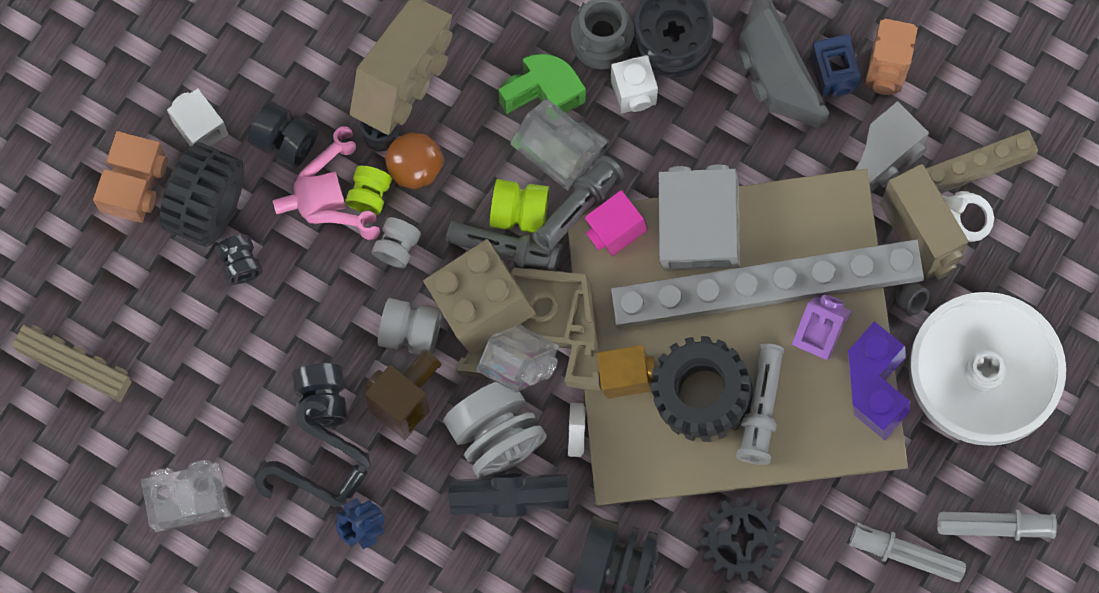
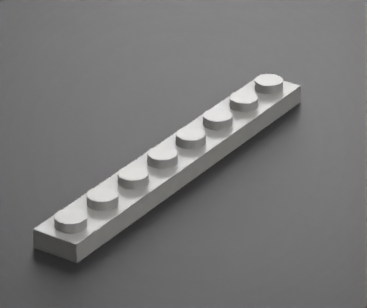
M911 240L611 288L616 326L618 329L811 299L816 296L822 297V295L830 296L924 281L918 240Z

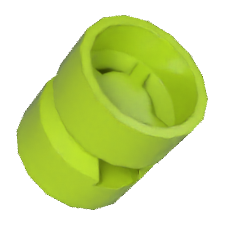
M496 179L491 205L490 227L512 229L515 224H519L522 232L534 233L546 222L550 186L529 183L524 189H520L517 182Z

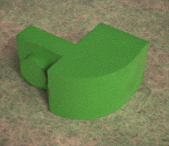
M536 54L524 58V75L516 74L511 76L498 89L499 103L506 114L539 96L547 111L555 120L586 101V88L572 67L564 60L548 54Z

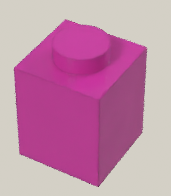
M622 190L584 217L590 227L585 232L598 251L605 247L611 256H614L648 230L644 218Z

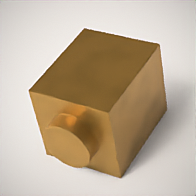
M643 345L597 352L601 388L607 399L651 392L652 372L654 367H656L654 355L647 356Z

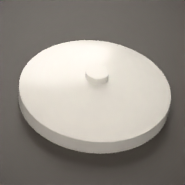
M978 292L965 294L944 303L925 320L911 348L909 377L919 406L926 416L942 431L972 444L1002 445L1028 436L1037 430L1053 413L1064 390L1066 362L1057 334L1049 322L1033 307L1008 295Z

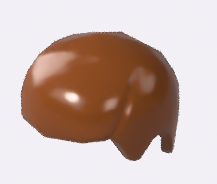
M410 132L397 137L388 148L385 157L387 171L391 178L399 186L413 190L432 184L441 168L444 167V157L439 144L428 135Z

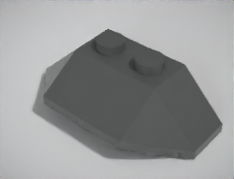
M753 0L740 33L738 49L735 50L741 68L743 70L748 69L753 78L751 85L759 102L764 100L770 112L818 129L826 126L829 111L820 97L772 0Z

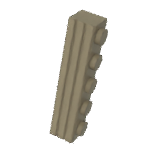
M1027 130L926 168L941 194L1034 159L1038 153V148L1030 131Z
M25 325L22 326L12 343L13 348L17 352L118 402L122 401L132 383L127 376L128 372L118 366H115L113 369L107 366V362L98 356H94L92 359L85 355V350L75 345L73 348L64 345L66 342L55 335L50 338L44 335L45 331L37 326L32 325L31 328Z

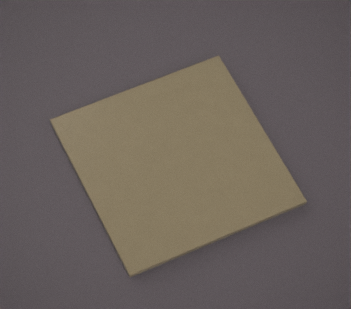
M868 169L739 186L740 268L878 246ZM659 197L630 201L644 218L648 230L614 256H611L605 247L598 251L585 233L590 227L584 217L599 206L590 207L568 231L572 273L586 274L590 280L598 352L643 345L647 356L654 355L656 368H659V357L663 353L668 356L671 353L670 346L677 342L679 347L686 344L685 338L693 337L695 342H700L701 336H708L714 343L718 339L726 342L727 348L731 349L733 347L739 353L740 359L744 361L748 370L753 394L760 345L767 343L784 348L772 416L776 420L777 427L776 431L771 433L768 454L772 457L770 464L767 465L751 464L736 458V451L741 449L744 434V427L742 425L735 431L732 428L725 431L727 436L722 439L715 435L711 436V442H702L700 437H695V441L686 439L682 433L677 435L668 424H665L655 406L654 397L651 392L607 399L603 391L584 389L597 507L908 469L902 421L886 440H883L854 416L848 350L874 321L890 334L884 287L830 295L844 302L843 307L852 311V313L844 323L831 358L828 360L791 345L807 304L813 298L618 329L615 322L611 288L736 268L664 271L659 256ZM894 370L885 381L898 391ZM711 371L696 372L683 382L680 389V399L690 407H708L721 397L725 387L724 380L720 375Z

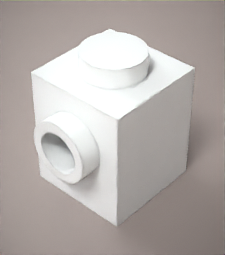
M648 55L611 64V84L621 114L630 111H642L656 105L658 87Z

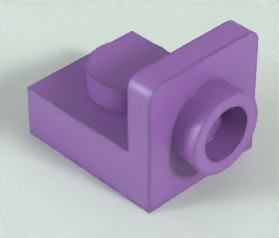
M822 295L821 298L816 296L808 302L791 345L828 360L831 358L843 325L849 319L852 311L844 308V302L835 297Z

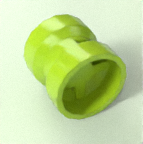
M357 166L353 177L355 185L353 189L349 190L345 204L361 213L370 211L375 215H380L384 204L382 195L388 191L392 178L389 174L377 168Z

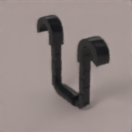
M319 395L306 397L298 408L296 414L297 422L307 433L324 440L329 445L358 460L359 465H354L339 488L340 494L335 495L312 480L300 475L286 464L279 461H269L260 467L255 479L256 488L264 497L271 499L274 485L267 482L266 476L275 474L288 482L298 485L303 490L315 495V497L329 503L333 507L346 504L347 498L353 497L368 473L366 468L371 466L368 452L362 451L333 432L331 433L308 417L306 412L308 409L315 408L322 412L328 408L330 402L326 398Z

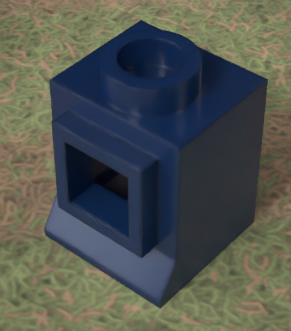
M850 34L813 42L810 57L821 95L833 94L834 97H840L850 94L855 88H858L861 75L852 48ZM841 56L846 69L832 72L828 58Z

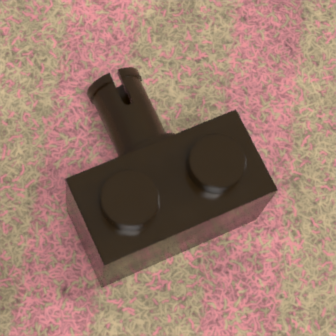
M423 349L403 374L392 365H389L384 372L381 370L376 371L365 385L367 389L365 397L370 413L403 440H406L430 413L427 395L420 388L442 366L441 362L429 351Z

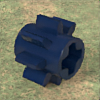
M355 498L344 504V510L336 514L338 518L336 523L338 535L351 547L359 543L365 549L376 543V537L385 532L382 528L384 525L383 513L370 500L361 504L360 500Z

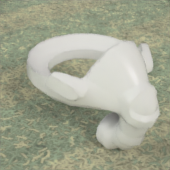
M967 191L956 192L951 197L942 196L969 242L980 241L990 233L993 227L994 215L991 206L984 198ZM969 203L977 204L985 214V224L978 232L968 231L963 227L960 220V214Z

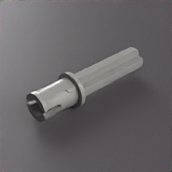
M1015 510L1014 514L942 511L939 512L937 517V530L941 535L1014 537L1015 541H1019L1020 537L1051 539L1056 537L1057 522L1055 514H1021L1020 510Z
M859 522L856 523L849 546L880 556L881 561L884 562L890 558L954 582H961L966 571V564L964 562L895 538L896 533L893 531L888 534Z

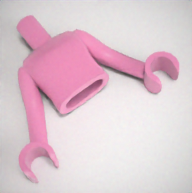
M343 126L338 128L333 135L334 142L298 174L294 183V194L275 199L273 204L276 214L298 209L301 216L309 223H338L358 227L363 238L373 240L380 234L379 227L365 228L364 226L376 221L377 218L374 213L365 211L357 216L337 211L345 209L346 205L336 171L314 176L338 153L350 155L355 152V142H341L353 136L350 128Z

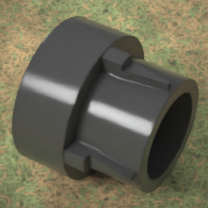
M590 0L586 4L583 2L578 9L571 27V45L577 58L585 65L595 69H609L611 64L625 61L631 53L634 41V26L626 12L627 9L623 5V1L619 3L616 0ZM598 30H606L611 33V36L599 37L594 35V33Z

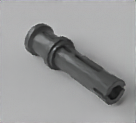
M599 156L594 162V168L586 176H581L576 180L575 191L534 232L533 238L541 248L547 251L552 250L591 206L600 205L605 200V193L613 185H618L623 181L624 172L618 163L607 156Z
M454 220L450 222L446 235L447 244H455L472 249L483 241L470 237L482 240L488 239L490 242L499 244L491 245L500 257L514 260V264L519 268L530 266L545 271L557 272L563 244L557 243L552 250L547 251L541 248L535 240H532V236L527 234L516 238L458 223ZM533 253L546 256L547 258L533 255Z

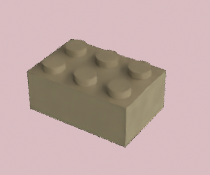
M409 0L357 67L350 116L387 135L392 132L397 124L403 125L410 115L412 103L415 99H423L430 86L432 76H439L447 64L448 56L444 54L453 37V33L449 31L452 15L423 0Z

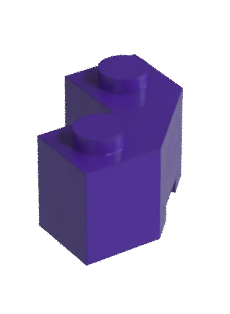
M874 321L848 350L854 416L883 440H886L910 412V401L885 381L906 358L905 346Z

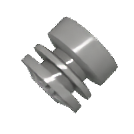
M507 379L496 381L471 394L451 409L443 419L457 445L475 441L466 450L464 456L468 463L475 462L472 469L478 479L487 478L514 467L526 459L547 438L541 426H534L537 420L533 413L515 416L526 402L515 383Z

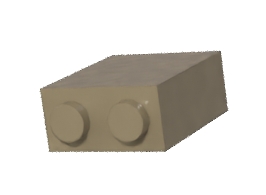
M921 164L889 180L880 206L901 242L918 240L924 281L934 276L940 280L958 269L956 265L963 258L962 254L969 240L924 165Z

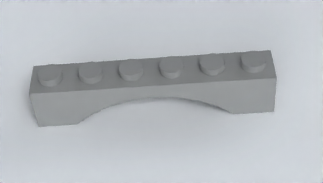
M898 101L870 124L866 147L855 170L868 169L871 192L879 185L883 188L886 187L889 180L898 176V169L907 161L910 164L915 163L926 152L925 144L929 132Z

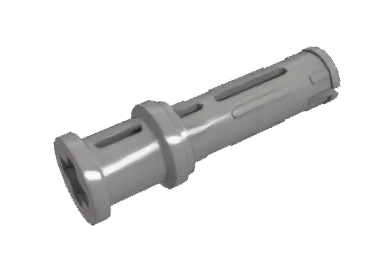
M766 343L761 344L759 348L760 354L749 414H745V417L742 418L741 425L744 427L741 449L736 451L737 459L758 465H767L771 462L772 456L768 454L771 433L775 432L777 427L776 420L772 416L782 356L784 354L783 347Z

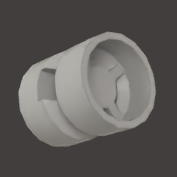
M388 298L380 322L378 346L398 351L403 346H408L409 352L412 354L420 355L423 349L433 354L440 330L441 310L425 305L412 309L410 302Z

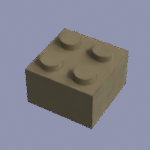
M488 239L423 280L456 337L471 355L477 353L536 314L504 261Z

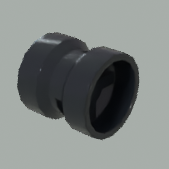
M250 235L232 236L215 246L219 261L224 262L225 269L223 273L229 285L249 282L260 276L263 272L259 260L251 254L254 246Z

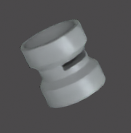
M389 217L382 228L384 232L382 239L376 241L371 252L380 261L393 267L404 269L410 260V248L417 244L421 232L403 220Z

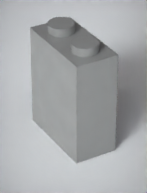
M711 165L706 170L691 171L689 167L676 166L669 168L668 172H659V256L664 271L740 268L739 179L736 169H729L726 165Z

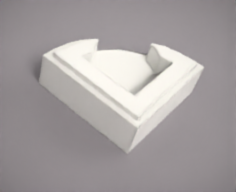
M570 403L568 456L581 457L584 454L586 409L584 403Z

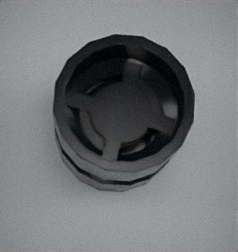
M270 101L255 118L248 134V143L265 153L275 151V158L291 168H297L310 153L318 135V126L300 116L292 119L291 111Z
M319 363L302 366L293 371L295 395L301 397L296 403V413L300 403L306 397L319 395L330 402L329 406L322 412L315 408L308 409L306 412L310 419L319 423L324 428L339 426L348 421L346 400L339 395L344 390L342 366L332 363Z

